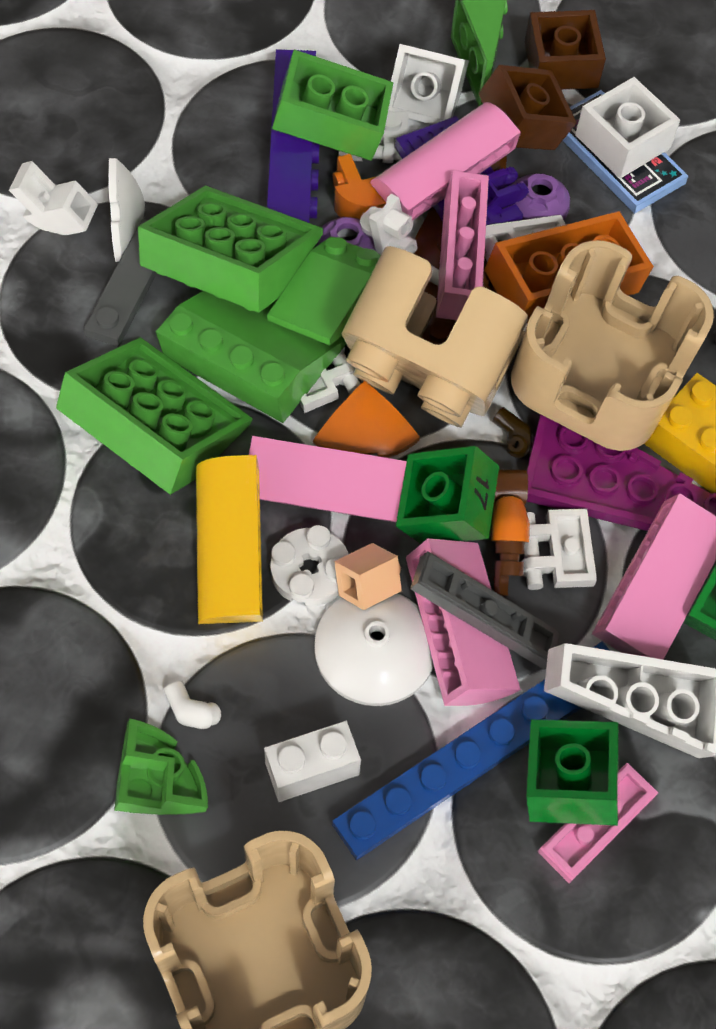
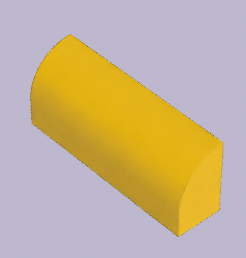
M224 456L204 460L196 465L198 624L263 622L260 480L257 456Z

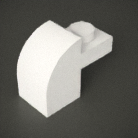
M33 161L22 163L9 189L27 208L23 217L28 222L42 230L61 235L85 232L98 206L97 202L76 180L55 185Z

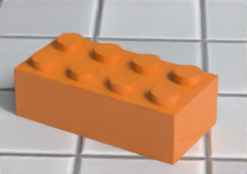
M618 211L496 242L484 271L497 294L524 310L528 315L529 321L537 306L544 309L561 264L568 253L579 244L596 240L607 241L627 249L632 254L631 263L620 285L621 291L628 296L639 293L654 266L622 214Z

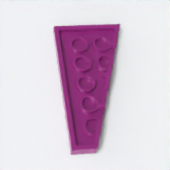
M540 414L527 468V502L555 509H587L588 517L648 531L664 501L680 493L716 516V493L711 494L692 483L693 479L681 472L677 475L660 466L662 461L638 448L626 451L605 448Z

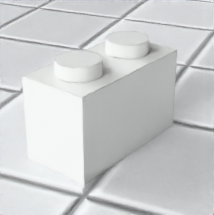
M347 720L264 748L265 764L278 802L358 776L360 773L361 758Z

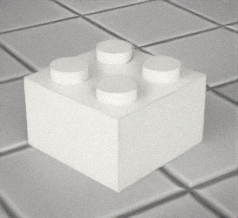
M633 77L582 106L575 136L621 179L671 149L680 119L642 83Z

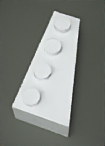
M568 643L548 649L545 692L609 720L618 722V724L696 758L716 756L715 668Z

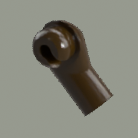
M502 407L495 414L492 422L507 433V450L510 455L515 458H522L529 453L532 447L531 429L529 425L505 407Z

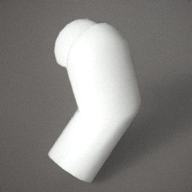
M182 681L173 682L164 688L176 720L181 725L207 729L211 725L219 723L221 719L219 706L214 702L206 703L191 700Z

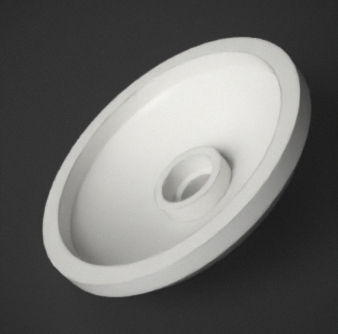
M397 593L366 610H362L341 598L326 611L317 627L315 658L319 671L334 691L355 703L369 706H384L405 700L424 685L434 667L419 607L401 594ZM378 631L384 635V638L378 641L373 640L370 634Z

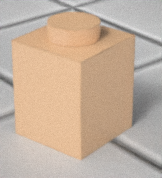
M374 543L334 561L339 596L362 610H366L402 591L400 581L401 566L398 556Z

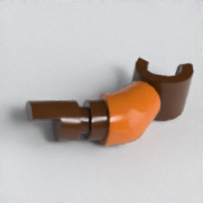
M499 469L493 506L491 541H496L495 553H500V560L495 561L493 590L499 595L508 596L509 576H524V562H519L520 554L525 553V543H529L530 524L525 508L528 498V473L526 470Z

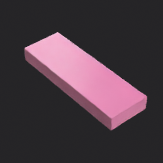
M626 763L618 771V826L565 823L538 850V853L570 883L656 797L658 792L634 768Z

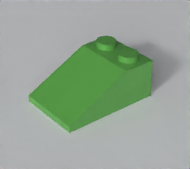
M455 0L451 39L458 57L469 60L466 77L478 106L483 104L478 93L493 74L499 40L503 39L502 22L503 16L508 11L507 0Z
M330 236L309 252L267 314V321L330 346L342 336L341 333L381 255L373 249H364L348 243L343 238Z

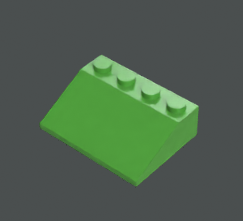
M205 185L138 226L140 266L155 271L159 275L180 281L189 287H195L210 293L216 298L225 299L243 306L249 311L259 313L279 298L309 252L323 235V228Z
M205 291L179 304L156 330L164 355L181 367L281 423L286 421L301 402L300 399L303 395L307 394L321 377L322 371L329 367L345 347L346 342L343 336H341L329 346L267 321V314L276 301L258 313L249 311L243 306L225 299L216 298Z
M141 337L65 372L56 405L57 410L170 495L196 479V465L204 460L218 457L253 420L252 417Z

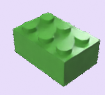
M294 49L284 77L272 129L372 161L384 134L394 82Z

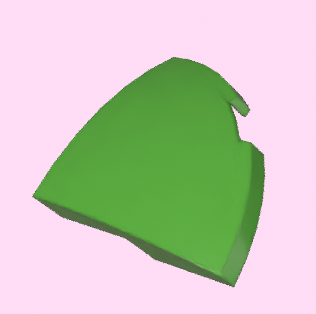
M129 719L119 768L114 811L158 815L206 812L208 796L199 767L194 760H190L188 765L185 763L182 755L174 750L178 741L153 725Z

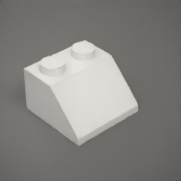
M399 44L391 82H394L388 111L409 112V119L429 124H435L452 118L461 95L469 60Z

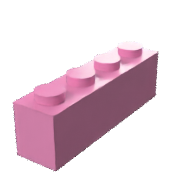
M452 171L444 198L436 309L437 318L457 320L471 291L476 287H483L489 176Z

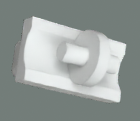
M390 194L383 208L370 207L361 216L360 224L362 231L366 235L373 237L375 250L378 254L381 255L386 246L400 248L413 254L417 250L416 240L408 236L413 226L412 217L402 212L399 197Z

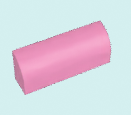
M485 102L372 179L370 184L385 202H387V197L390 194L399 197L402 212L411 216L413 221L445 198L453 170L474 174L482 173L516 148L521 132L499 107Z
M252 436L249 455H256L259 463L260 500L390 522L397 521L407 461Z
M680 493L665 500L592 635L622 653L664 660L716 561V516Z
M427 539L406 556L412 581L420 557L429 551L491 589L478 543ZM415 592L444 706L484 704L505 698L521 690L509 648Z

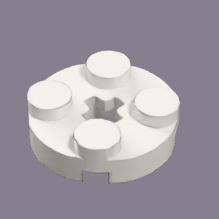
M316 525L311 528L297 529L285 535L274 545L271 553V578L275 588L284 598L291 602L292 599L298 602H305V606H320L339 596L334 561L348 555V551L342 541L331 534L326 527ZM308 559L319 562L317 573L311 574L309 570L301 571L300 567Z

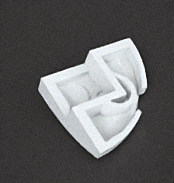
M109 158L111 233L115 262H119L141 220L144 219L145 202L141 189L130 171L118 159Z

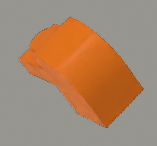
M351 154L337 157V172L333 173L335 187L334 210L340 218L353 217L361 219L363 213L370 207L383 208L386 202L370 184L371 180L375 177L361 180Z

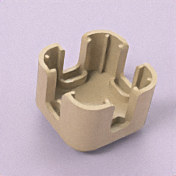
M596 240L579 244L568 253L558 270L544 309L537 306L532 313L512 368L511 384L518 399L533 411L605 448L626 451L643 445L653 434L712 326L714 311L707 294L698 285L681 276H673L670 279L655 307L648 306L624 294L620 289V285L631 263L632 254L617 244Z
M386 246L341 333L350 350L346 361L356 368L353 373L355 377L363 382L366 381L372 387L385 393L394 395L401 380L419 388L420 391L417 396L424 401L421 406L424 411L448 424L462 428L469 412L485 416L521 345L528 315L519 306L505 297L479 286L471 291L446 342L435 345L424 340L421 337L437 307L436 298L424 292L432 276L431 264L426 259L411 252Z
M292 831L266 833L244 845L246 861L241 866L206 882L200 881L195 868H189L167 878L154 890L144 911V934L176 1009V1017L181 1029H345L360 1014L371 981L372 966L370 955L358 929L349 932L334 898L335 879L332 870L321 849L308 837Z

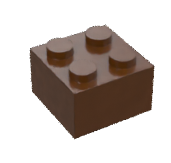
M595 10L530 12L524 41L529 68L552 70L561 90L599 88L606 57Z
M498 65L478 93L482 103L489 102L499 107L520 130L521 133L516 148L555 150L577 124L552 70Z

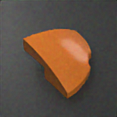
M364 381L327 420L313 439V444L318 447L366 455L377 453L378 457L390 458L414 446L420 441V436L385 397Z

